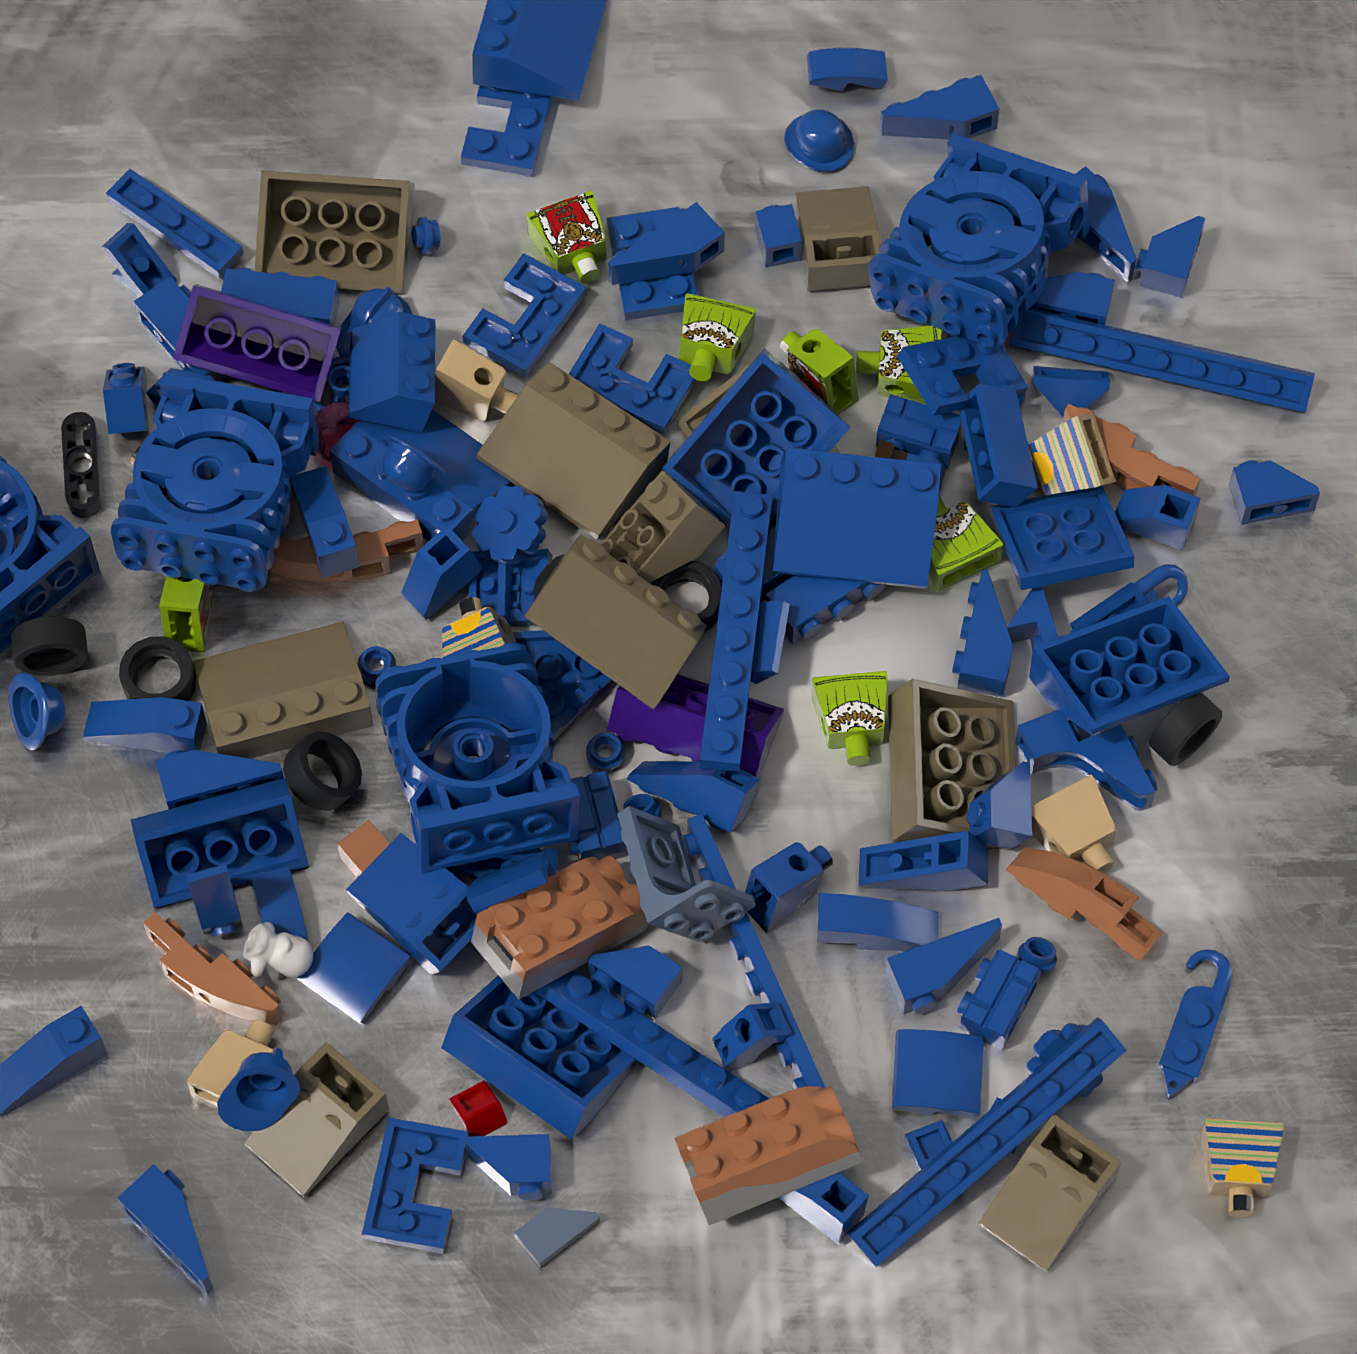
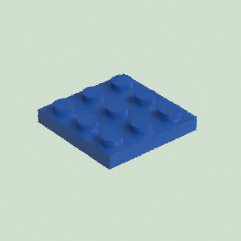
M1103 486L1025 499L1016 508L1004 505L990 506L991 520L999 539L1003 543L1004 551L1021 590L1134 568V554Z

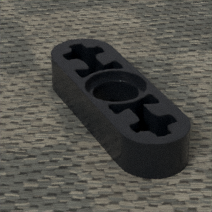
M74 412L68 415L61 425L65 498L68 508L73 515L79 518H88L95 515L102 506L98 432L95 421L89 414ZM78 426H84L85 429L83 430L84 445H78L75 432ZM85 457L92 461V465L87 471L76 472L71 468L72 463L78 458ZM79 484H86L89 497L85 504L79 503L81 497Z

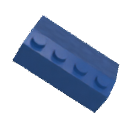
M488 0L472 52L473 84L581 101L607 0Z
M764 348L670 457L662 469L728 526H730L734 491L773 495L771 520L777 513L780 464L786 448L830 452L850 429V426L790 369Z
M433 409L422 433L360 420L329 451L333 473L398 520L410 522L418 519L422 537L427 541H430L444 527L448 526L464 542L473 532L474 528L479 525L475 519V512L481 506L483 499L487 496L496 497L499 489L503 486H515L505 477L476 459L477 453L483 446L480 442ZM393 434L410 442L434 462L446 469L447 475L444 476L437 472L428 485L417 492H409L389 481L383 473L382 464L388 449L383 442V436Z
M786 448L780 464L772 573L926 589L928 586L939 501L941 464Z
M1170 596L1034 646L1029 674L1030 680L1049 706L1091 735L1227 683L1230 679L1228 673Z
M499 975L453 1015L441 1047L444 1051L571 1140L594 1119L639 1062L537 993L532 992L518 999Z

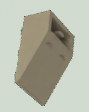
M869 186L796 192L807 291L870 286L868 264L872 257L879 254L881 239Z
M662 470L648 484L644 493L634 505L623 514L619 523L599 544L603 546L605 552L619 562L630 565L638 576L650 583L701 556L724 529L725 525L703 503Z
M325 1042L295 1073V1077L300 1082V1093L280 1119L268 1128L253 1131L245 1142V1145L303 1197L320 1182L389 1110L386 1093L328 1042Z
M1053 1114L1029 1145L978 1224L1047 1272L1115 1181L1122 1161Z

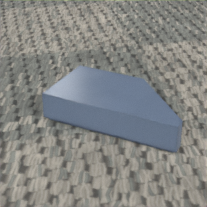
M546 1207L515 1231L514 1237L541 1268L599 1223L600 1217L596 1212Z

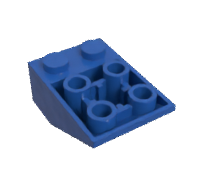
M402 833L345 890L430 975L441 972L472 939L477 914L487 909L484 908L474 912L467 901L470 888L446 868L421 873L417 845Z

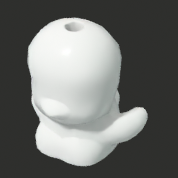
M264 922L263 924L256 925L250 932L245 943L243 957L251 961V972L255 977H260L265 965H269L283 975L295 978L303 975L310 968L313 961V948L308 940L301 936L284 932L276 934L273 924Z

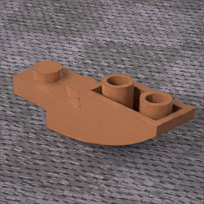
M1070 404L1066 406L1063 423L1075 416L1089 413L1094 414L1116 480L1112 484L1123 491L1125 489L1166 485L1193 496L1197 495L1200 478L1194 476L1191 471L1184 467H1174L1159 460L1151 452L1134 449L1137 435L1132 433L1126 426L1119 423L1112 424L1103 420L1087 408H1077Z
M417 519L410 522L398 521L391 524L388 528L375 532H359L353 535L359 567L324 578L321 577L308 536L296 540L284 539L281 540L278 548L273 549L275 559L269 571L288 578L319 582L355 581L392 574L390 559L418 552L424 546L422 531Z
M1024 847L1006 869L1022 886L1029 888L1045 901L1053 911L1060 913L1068 921L1078 911L1092 926L1103 931L1123 951L1131 954L1138 961L1143 959L1162 935L1161 931L1132 909V906L1139 899L1137 895L1111 877L1082 862L1053 852Z
M156 912L143 922L148 938L165 953L159 959L164 975L181 989L207 1005L239 1018L251 1021L258 1019L267 1024L277 1025L282 1020L279 1008L281 1000L268 986L263 985L260 988L250 979L253 976L251 971L240 960L235 959L232 962L222 953L213 961L212 957L202 946L196 944L192 947L183 938L185 933L174 920L168 918L164 921Z

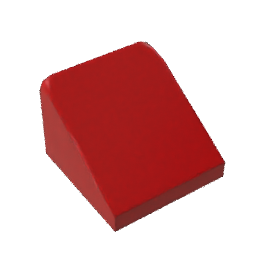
M485 1080L449 1098L450 1104L463 1127L469 1132V1137L485 1136L507 1123V1118L500 1101Z

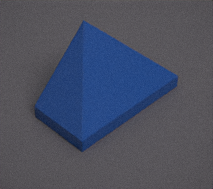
M1033 367V384L1062 417H1064V411L1068 404L1077 408H1087L1107 392L1110 387L1109 372Z

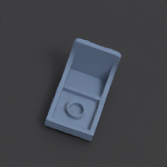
M631 806L617 813L622 829L621 838L627 847L631 862L630 871L636 880L640 894V907L646 916L648 924L699 942L711 938L715 931L726 924L740 920L747 911L755 907L756 904L752 895L718 882L705 880L696 885L679 825Z

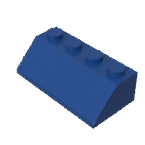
M285 778L131 819L134 838L154 908L193 898L186 875L216 866L227 865L232 887L251 882L250 875L289 866L290 871L309 866Z

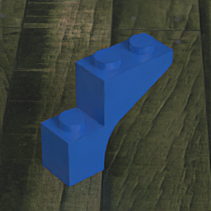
M1053 711L1018 725L1016 743L1025 761L1030 763L1032 774L1050 768H1069L1079 771L1085 776L1092 774L1098 785L1134 810L1143 811L1152 807L1155 791H1157L1156 780L1149 769L1144 770L1139 760L1140 751L1137 742L1133 736L1127 737L1122 725L1081 741L1076 724L1071 720H1067L1058 711Z

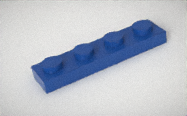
M129 169L106 192L108 202L218 279L225 274L226 268L230 269L244 254L243 247L132 169Z

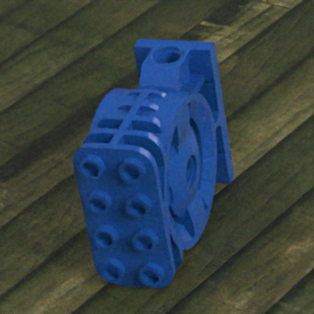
M953 134L947 142L948 157L934 175V181L923 187L910 199L901 215L900 227H896L892 231L890 239H886L880 246L879 254H876L870 260L868 271L871 293L875 304L883 311L899 314L920 324L932 325L950 335L961 336L984 347L998 348L1006 342L1008 332H1011L1017 326L1019 315L1027 311L1041 296L1047 282L1050 252L1069 247L1075 237L1083 240L1090 231L1087 178Z
M164 372L159 384L162 397L153 418L155 430L144 440L139 448L134 461L133 483L127 485L125 490L126 499L122 500L118 507L119 518H116L111 526L110 532L115 553L122 565L133 571L146 570L162 573L171 578L198 579L205 584L228 585L247 592L262 589L268 580L267 570L274 563L275 555L273 549L279 547L290 519L291 489L289 477L305 470L310 456H316L320 446L313 399ZM162 488L167 489L168 496L172 503H170L165 498V496L161 492Z
M0 455L1 654L12 645L11 634L17 626L35 618L46 617L100 572L90 535L80 526L76 529L62 515H43L37 497L30 489L26 480L17 470L7 464V461ZM22 534V541L16 548L15 538Z
M509 642L500 647L480 651L470 650L461 655L441 659L431 658L422 663L402 667L392 666L385 669L377 678L376 707L379 716L382 717V728L387 736L389 751L393 754V761L398 770L402 791L410 802V825L418 849V862L421 873L578 840L580 795L576 783L571 782L567 767L553 761L554 736L550 726V715L544 700L542 687L538 686V675L535 666L532 665L529 647L516 642ZM433 738L429 749L425 750L427 744Z

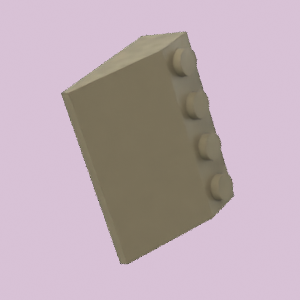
M261 170L255 271L273 274L276 272H287L293 276L309 278L323 276L330 280H336L338 289L368 291L390 287L394 290V293L403 294L412 224L414 183L402 180Z
M548 362L522 389L477 453L476 459L516 486H521L530 494L535 495L546 506L598 540L663 470L662 468L668 461L671 441L551 362Z
M582 534L578 536L557 564L524 616L652 709L657 706L707 627L696 613L682 608L671 600L663 589L649 584L638 576L630 565L619 562L605 552L601 544L587 539Z
M344 621L193 661L218 754L252 759L293 748L306 735L316 731L329 732L337 736L373 726L370 704Z
M911 679L888 696L892 841L901 842L962 831L970 832V825L967 822L969 803L999 777L1016 766L1013 701ZM985 844L988 848H1001Z

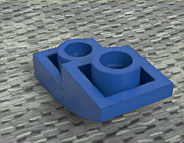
M830 48L809 51L807 54L810 85L843 91L849 82L882 89L888 81L884 51L862 48Z
M289 866L250 875L256 907L262 924L264 922L272 923L276 934L284 932L301 936L308 940Z

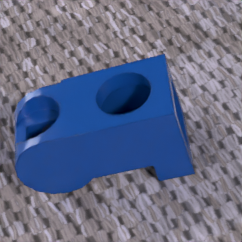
M778 1002L750 1004L726 1023L713 1037L712 1041L719 1052L724 1068L726 1070H736L752 1063L766 1048L774 1042L784 1041L792 1033Z

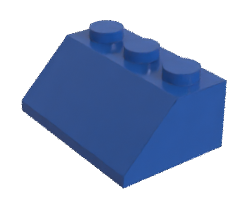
M397 312L352 329L350 334L348 418L423 432L435 404L436 319Z

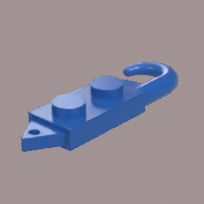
M1171 564L1155 568L1135 583L1130 582L1071 622L1070 626L1072 629L1070 633L1157 601L1154 588L1169 578L1175 579L1178 584L1177 594L1172 599L1177 606L1183 601L1189 584L1185 572L1178 566Z
M1205 949L1197 951L1189 958L1186 964L1187 969L1191 970L1200 961H1211L1216 965L1218 973L1212 988L1194 986L1184 992L1158 1065V1070L1162 1071L1168 1098L1173 1097L1190 1082H1197L1232 983L1233 970L1230 961L1216 950ZM1170 1084H1174L1176 1088H1171Z

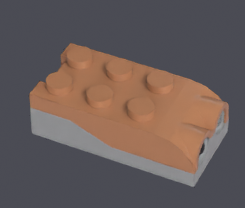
M606 856L602 859L589 857L563 868L556 875L548 877L547 883L501 901L478 913L471 943L514 995L521 999L587 963L592 955L606 953L647 930L648 923L640 907L638 887L626 881L624 871L618 861L611 856Z
M832 1085L826 1088L819 1086L801 1087L785 1092L674 1138L709 1225L863 1163L854 1136Z

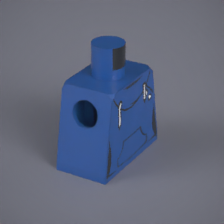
M795 842L751 869L745 893L754 897L756 905L747 913L766 934L817 894L823 872L833 865V859L827 849L818 845L809 852L801 843Z

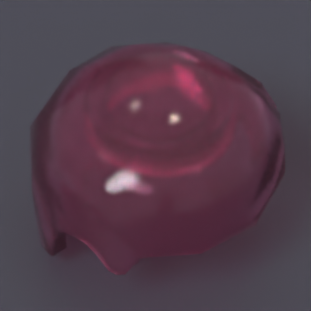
M334 402L323 407L315 414L319 435V449L317 453L327 462L331 461L329 452L331 448L355 423L360 421L348 418L349 403Z

